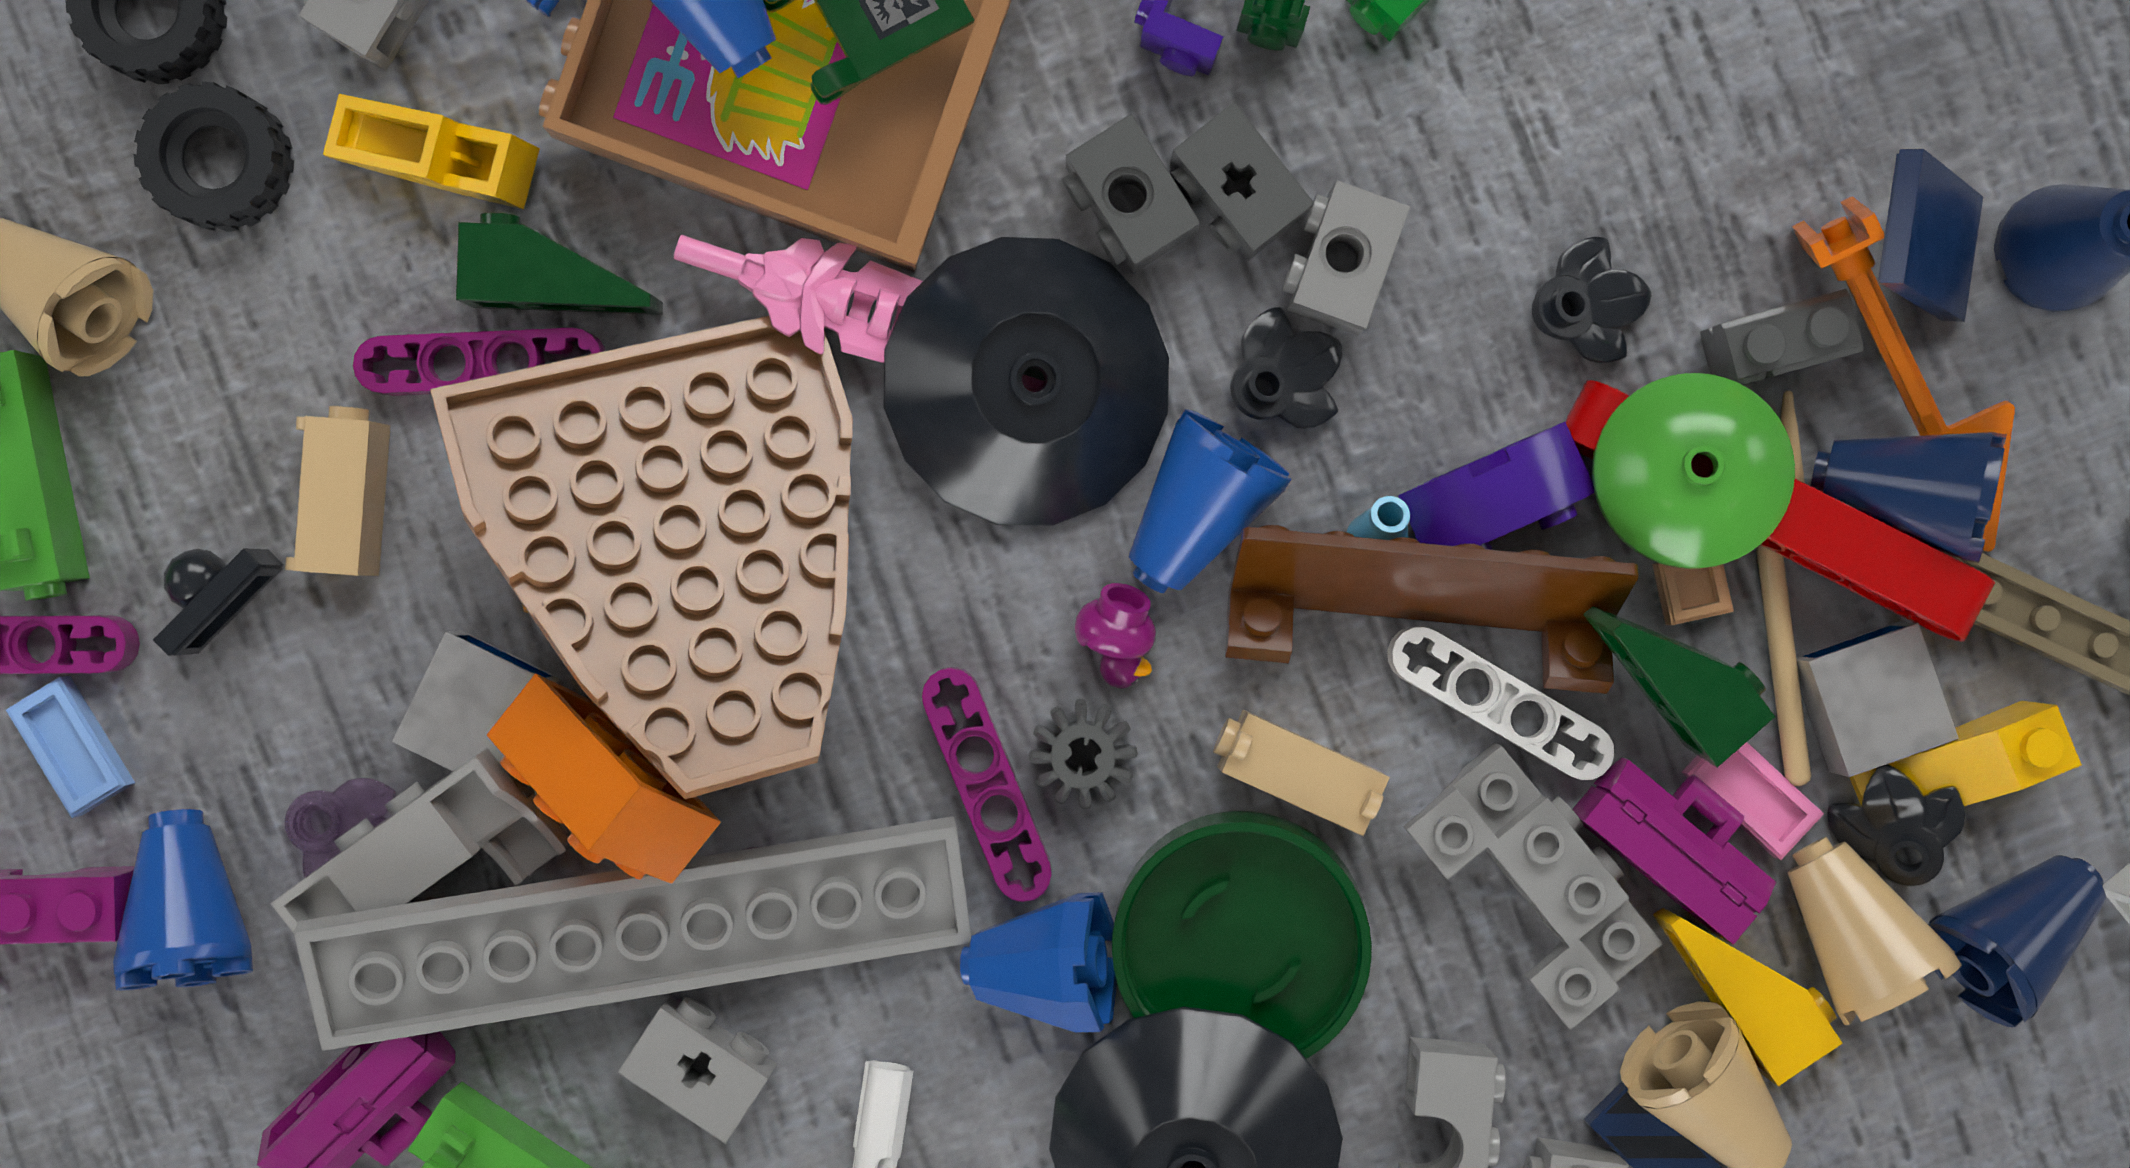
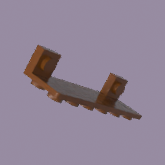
M1265 525L1259 528L1245 527L1242 531L1228 591L1225 658L1289 664L1293 645L1294 608L1541 632L1543 688L1607 694L1614 683L1612 651L1583 614L1592 606L1618 615L1638 580V565L1616 562L1605 556H1592L1581 559L1551 556L1541 550L1508 552L1487 550L1476 544H1459L1456 546L1424 544L1406 537L1382 540L1355 537L1343 531H1331L1320 534L1290 531L1279 525Z

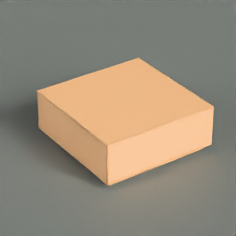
M1660 563L1652 564L1665 625L1672 626L1734 612L1723 564L1700 569L1677 568Z

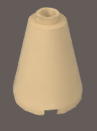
M0 218V309L40 356L55 369L61 372L71 371L77 376H91L110 368L124 357L137 342L129 334L138 318L147 323L152 312L153 288L147 274L124 258Z
M1823 837L1792 855L1798 865L1788 871V876L1836 1013L1844 1025H1850L1856 1015L1861 1022L1871 1019L1929 990L1924 979L1925 975L1939 969L1946 979L1962 966L1955 955V951L1845 841L1832 846L1828 838Z
M1698 1001L1678 1006L1666 1013L1673 1022L1663 1027L1657 1033L1648 1026L1637 1036L1626 1052L1620 1070L1621 1081L1627 1086V1092L1635 1103L1728 1168H1783L1792 1148L1791 1137L1736 1021L1720 1005L1712 1002Z

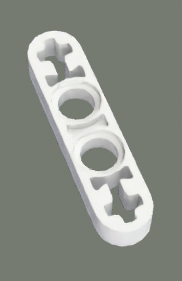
M1422 626L1407 627L1399 631L1391 639L1387 650L1388 662L1393 672L1404 681L1566 775L1580 780H1593L1602 776L1610 768L1614 758V744L1609 734L1593 722L1435 630ZM1423 638H1426L1430 642L1426 652L1442 663L1448 664L1450 652L1458 656V659L1445 671L1440 690L1434 687L1432 683L1441 674L1421 665L1416 666L1413 672L1406 668L1410 658L1402 651L1407 642L1419 644ZM1476 668L1486 674L1490 689L1482 702L1475 705H1467L1459 699L1456 693V682L1464 671ZM1531 700L1541 707L1544 713V722L1542 728L1536 734L1522 737L1514 731L1511 725V714L1519 703ZM1561 716L1567 722L1558 731L1570 738L1584 741L1588 735L1592 736L1589 747L1596 752V755L1591 763L1580 760L1574 767L1572 762L1575 754L1568 748L1551 741L1549 753L1542 749L1556 734Z

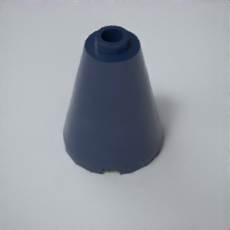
M2059 184L2035 190L2015 202L1999 223L1994 243L1996 261L2001 260L2002 268L2007 277L2003 281L2009 291L2030 307L2051 312L2079 309L2092 304L2105 295L2130 273V190Z
M1982 432L1834 440L1831 453L1818 451L1811 487L1823 490V493L1943 553L1963 561L1979 563L1985 539H1983L1984 529L1991 518L2007 434Z
M2056 855L1933 917L1928 925L1955 951V955L1962 964L1952 974L1965 988L1957 997L1988 1020L2006 1027H2016L2023 1020L2025 1023L2028 1019L2032 1018L2106 902V893L2103 888L2104 882L2100 873L2083 859ZM1939 969L1934 971L1941 980L1944 978Z

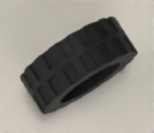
M65 0L66 13L70 14L72 24L69 25L74 36L83 42L82 47L89 55L100 60V63L143 83L149 80L157 85L169 84V80L179 79L182 81L191 77V72L197 68L203 69L210 62L208 58L214 50H219L223 41L220 39L223 28L226 29L228 17L224 15V5H227L226 0H177L178 12L174 24L165 34L154 39H138L124 30L118 19V0Z
M202 81V85L195 86L191 83L178 86L179 90L171 94L166 92L158 98V104L152 110L148 108L142 118L144 123L141 130H137L134 140L137 143V154H133L135 167L139 168L141 177L138 179L143 189L152 194L153 198L151 200L160 208L171 212V215L215 231V228L229 232L239 230L238 227L244 225L251 227L261 222L260 218L265 214H272L279 206L277 202L281 196L287 194L290 187L288 183L290 172L293 173L294 160L290 158V149L293 148L290 138L284 135L281 129L284 126L279 119L267 111L268 108L239 90L227 85L224 88L215 82ZM214 126L224 127L233 131L243 144L245 151L243 170L234 182L225 187L216 189L202 187L193 181L186 170L184 162L186 146L190 139L200 130Z

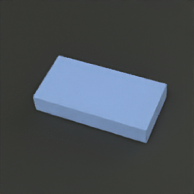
M71 676L58 677L6 709V712L71 818L86 814L135 784V781Z

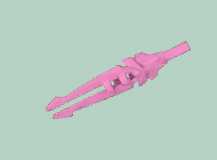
M680 235L674 253V260L738 280V283L751 291L753 297L767 309L772 327L788 337L800 331L804 345L819 355H822L824 352V328L838 334L841 352L884 363L885 346L907 296L923 282L871 260L858 272L843 270L856 251V246L837 243L824 252L820 240L800 238L786 250L769 251L765 254L748 253L742 255ZM854 292L853 303L848 316H846L848 303ZM877 300L874 313L872 315L870 322L868 323V316L874 301ZM898 307L894 324L892 326V329L890 330L891 320L895 308ZM1024 374L1022 376L1023 385L1027 390L1038 392L1042 389L1044 381Z

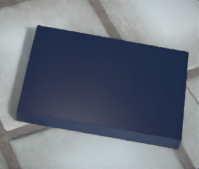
M1900 149L1896 155L1878 280L1887 288L1941 321L1965 322L1983 196L1925 149Z

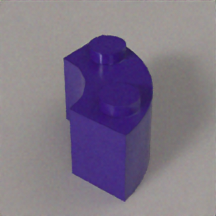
M1562 422L1435 477L1398 495V498L1404 501L1409 508V523L1418 542L1445 546L1476 544L1487 550H1493L1489 541L1535 521H1538L1541 530H1544L1577 516L1578 514L1573 504L1595 492L1591 478L1566 422Z

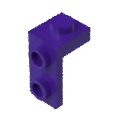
M1141 0L1134 23L1143 26L1140 47L1160 55V63L1176 73L1185 76H1195L1196 71L1209 76L1219 54L1224 36L1169 14L1168 11L1173 0Z

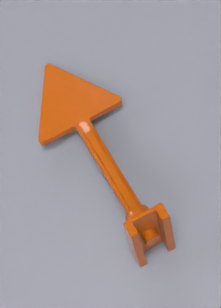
M1851 196L1840 202L1848 219L1840 217L1821 227L1822 232L1819 234L1804 220L1793 225L1792 228L1802 249L1821 269L1830 265L1837 280L1846 282L1919 436L1982 432L2007 434L1990 521L1988 520L1987 525H1985L1983 539H1985L1983 550L1987 552L1992 551L1996 544L2015 407L2009 401H2002L1954 424H1945L1871 269L1876 262L1868 246L1884 239L1883 229L1875 213Z

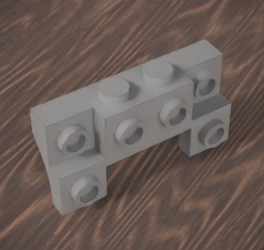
M1493 743L1469 762L1427 807L1403 827L1446 879L1452 877L1485 850L1552 934L1561 940L1542 961L1524 976L1552 1007L1564 1025L1571 1030L1618 992L1620 988L1616 982L1663 943L1628 901L1629 896L1617 883L1624 876L1620 867L1599 845L1591 851L1576 833L1584 825L1571 807L1559 796L1553 801L1543 796L1501 745Z
M486 748L426 791L423 790L418 782L402 791L384 805L391 816L374 827L366 817L333 841L341 852L289 888L270 904L291 931L294 932L298 922L302 920L406 904L470 859L481 848L494 859L512 882L517 885L556 855L566 851L570 844L567 841L568 836L559 824L544 814L534 804L533 798L536 796L533 792L528 797H525L490 750Z

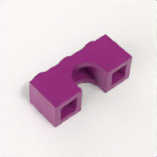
M135 866L85 867L75 871L45 875H23V869L0 870V945L118 941Z

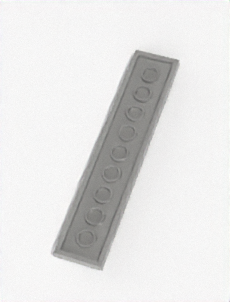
M954 816L696 857L691 859L672 884L647 874L639 880L628 875L623 870H614L302 920L298 922L293 932L322 1051L971 942V929Z

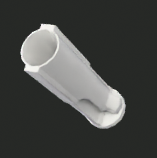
M876 1060L865 1062L853 1147L855 1148L853 1168L897 1167V1161L901 1157L914 1072L909 1067Z

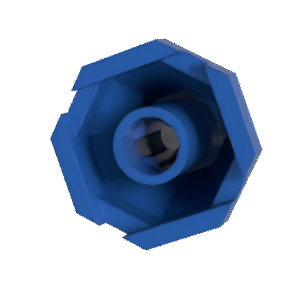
M1103 892L1077 893L972 935L970 946L963 947L960 956V973L963 983L970 985L978 1001L1075 1033L1101 1032L1105 1028L1104 1024H1109L1113 1020L1117 990L1113 958L1107 956L1105 941H1112L1114 921Z

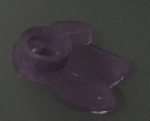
M356 778L348 780L333 792L315 790L297 797L287 810L285 830L293 845L303 851L302 865L304 878L341 852L333 841L367 817L374 827L384 821L386 818L383 816L388 812L384 805L396 796V791L387 784L372 778ZM317 810H322L329 816L330 825L325 833H319L312 827L311 818Z

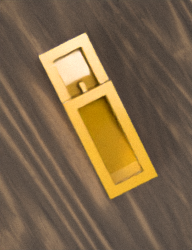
M339 94L323 155L334 160L404 180L524 210L540 148L513 134L458 123L444 115Z

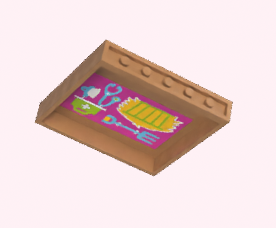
M587 0L581 19L572 17L566 27L561 44V54L567 56L559 81L552 78L548 81L541 97L539 115L545 117L543 128L556 140L829 241L856 246V250L915 272L1012 0H964L974 18L973 24L864 81L827 105H821L816 100L810 88L811 77L815 71L844 59L846 56L814 0H795L774 13L767 11L776 37L775 41L765 46L772 58L740 78H737L731 67L719 73L650 0Z

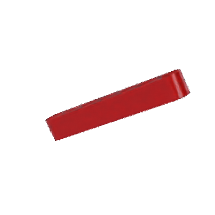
M1586 380L1565 420L1580 454L1593 460L1597 440L1605 423L1615 409L1629 395L1607 384ZM1697 454L1692 458L1691 468L1697 476L1708 478L1713 471V464L1707 456ZM1797 479L1794 480L1791 500L1782 520L1772 534L1760 544L1914 623H1919L1920 626L1959 642H1964L1995 585L1993 579L1979 570Z

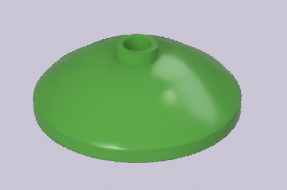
M1684 373L1664 377L1643 386L1626 398L1615 409L1605 423L1597 440L1592 464V479L1597 503L1605 520L1627 546L1640 555L1663 565L1685 569H1700L1736 560L1754 550L1772 534L1782 520L1791 500L1795 480V461L1791 442L1785 427L1773 409L1760 396L1740 383L1724 377L1704 373ZM1702 454L1711 460L1713 471L1708 478H1701L1692 471L1691 461L1695 455Z

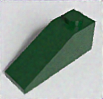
M493 212L481 213L480 223H458L456 300L470 307L482 309L663 315V302L655 296L524 224H520V217L517 215Z
M1592 606L1583 614L1682 744L1718 768L1775 718V715L1760 696L1766 691L1764 684L1743 663L1738 662L1731 666L1707 652L1595 606Z

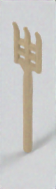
M1785 391L1782 399L1781 422L1785 427L1793 449L1795 479L1805 483L1794 396L1792 391ZM1759 545L1756 547L1784 776L1794 786H1803L1810 781L1811 770L1784 557Z

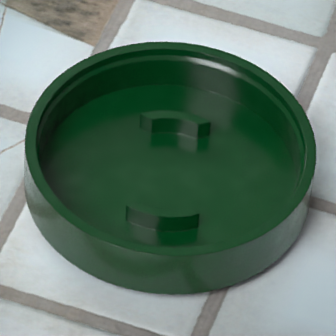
M1229 811L1202 816L1171 830L1153 844L1136 863L1127 878L1118 902L1112 935V958L1118 987L1124 1002L1134 1018L1183 1006L1242 1014L1293 1042L1307 1059L1329 1044L1347 1025L1357 1010L1369 979L1372 942L1370 926L1358 886L1340 857L1324 841L1302 826L1281 817L1253 811Z

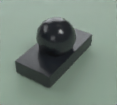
M243 548L227 565L222 558L208 550L193 549L184 551L170 561L164 572V589L171 601L182 607L183 610L153 641L168 656L199 654L282 570L281 567L284 564L269 549Z

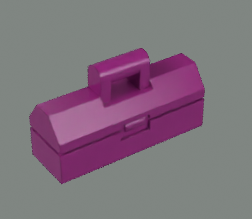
M1621 757L1602 776L1598 777L1593 783L1596 787L1591 786L1572 810L1580 818L1587 830L1713 934L1734 945L1757 917L1754 913L1760 914L1765 908L1776 885L1775 880L1727 842L1742 824L1744 815L1694 774L1689 776L1675 793L1671 795L1631 761ZM1690 805L1714 824L1706 835L1682 816Z
M440 1031L349 1046L262 1132L257 1166L260 1168H350L364 1153L380 1164L389 1166L416 1139L431 1116L432 1112L418 1100L455 1064L456 1051ZM395 1113L402 1117L383 1136L377 1132Z

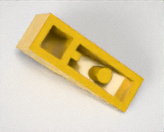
M2022 700L1955 727L1959 738L1957 740L1889 763V765L1907 775L1919 787L1923 795L1942 787L1956 786L1964 806L2023 790L2082 766L2058 705ZM1876 768L1849 777L1860 805H1862L1866 786Z
M1665 908L1653 914L1710 1002L1717 1003L1734 1018L1761 1075L1780 1086L1843 1044L1830 1025L1831 1022L1837 1019L1836 1014L1816 988H1803Z

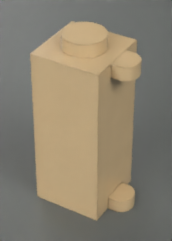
M329 406L328 418L313 416L297 417L296 430L304 431L295 555L294 557H286L285 570L354 576H379L390 425L369 421L368 409Z
M1244 709L1238 721L1231 718L1226 720L1213 749V753L1222 756L1217 765L1222 773L1364 836L1370 820L1375 818L1383 801L1382 794L1390 778L1381 771Z

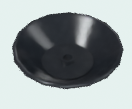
M999 237L949 256L907 296L884 349L883 408L905 462L945 503L996 525L1054 526L1106 505L1146 466L1168 415L1169 355L1149 303L1110 262L1060 239ZM1027 368H1037L1042 372L1044 385L1040 391L1031 392L1024 387L1022 376Z
M1183 1006L1128 1019L1082 1052L1055 1096L1049 1151L1055 1168H1185L1183 1164L1187 1161H1198L1205 1166L1204 1168H1338L1343 1136L1328 1085L1293 1042L1242 1014Z

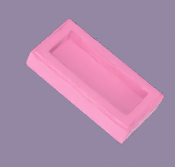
M1747 742L1718 768L1697 755L1682 771L1687 778L1693 774L1696 775L1742 813L1744 820L1740 827L1770 855L1779 860H1782L1824 815L1818 807Z

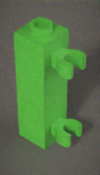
M17 350L0 352V591H24L25 601L63 596L67 594L65 583L90 579L47 362L40 355Z
M460 1082L443 1096L408 1149L410 1153L425 1162L422 1168H592L464 1082Z

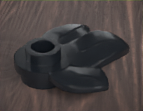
M1590 237L1571 245L1561 253L1557 264L1556 276L1543 283L1536 292L1532 303V317L1540 331L1555 339L1570 340L1583 358L1596 363H1610L1627 357V344L1620 327L1636 321L1645 313L1650 304L1652 294L1648 285L1638 275L1624 269L1612 270L1611 251L1606 238ZM1563 297L1571 307V316L1566 314L1562 308Z
M1274 307L1261 313L1246 328L1241 337L1243 363L1235 370L1230 383L1231 396L1236 407L1250 418L1270 420L1278 416L1296 428H1315L1324 424L1338 413L1334 399L1323 386L1334 376L1340 366L1342 358V345L1340 341L1329 334L1317 331H1304L1294 335L1290 322L1280 307ZM1257 377L1265 378L1273 388L1272 396H1265L1257 390L1255 385Z
M1889 764L1877 767L1866 786L1862 805L1835 803L1829 805L1827 811L1828 823L1839 843L1845 841L1861 858L1876 861L1882 873L1890 880L1906 886L1925 884L1938 875L1944 862V847L1961 833L1965 821L1964 803L1956 786L1942 787L1923 795L1919 787L1907 775ZM1911 847L1919 851L1922 860L1913 865L1905 864L1899 860L1896 853L1901 848Z

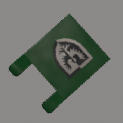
M795 0L763 1L766 10L774 13ZM814 0L846 58L815 71L811 77V91L821 105H827L864 81L974 23V18L964 0Z

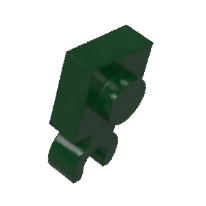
M1245 0L1236 31L1248 34L1247 40L1250 43L1264 49L1280 51L1284 49L1285 45L1297 48L1304 32L1310 6L1304 5L1305 0Z

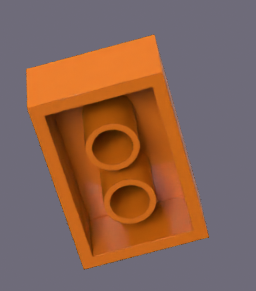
M537 673L534 674L486 734L504 755L500 761L501 766L511 776L531 786L537 792V795L533 798L534 804L551 819L565 824L572 832L567 841L579 854L597 864L604 858L609 859L625 873L636 879L641 880L647 874L672 884L721 823L697 796L684 799L592 700Z

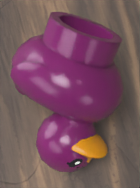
M1111 583L1104 586L1099 598L1083 605L1075 620V635L1078 643L1083 647L1087 645L1091 650L1103 655L1100 660V673L1106 683L1120 689L1136 684L1141 676L1150 675L1152 666L1142 656L1150 651L1156 641L1155 625L1148 614L1151 606L1150 599L1141 590L1122 583Z

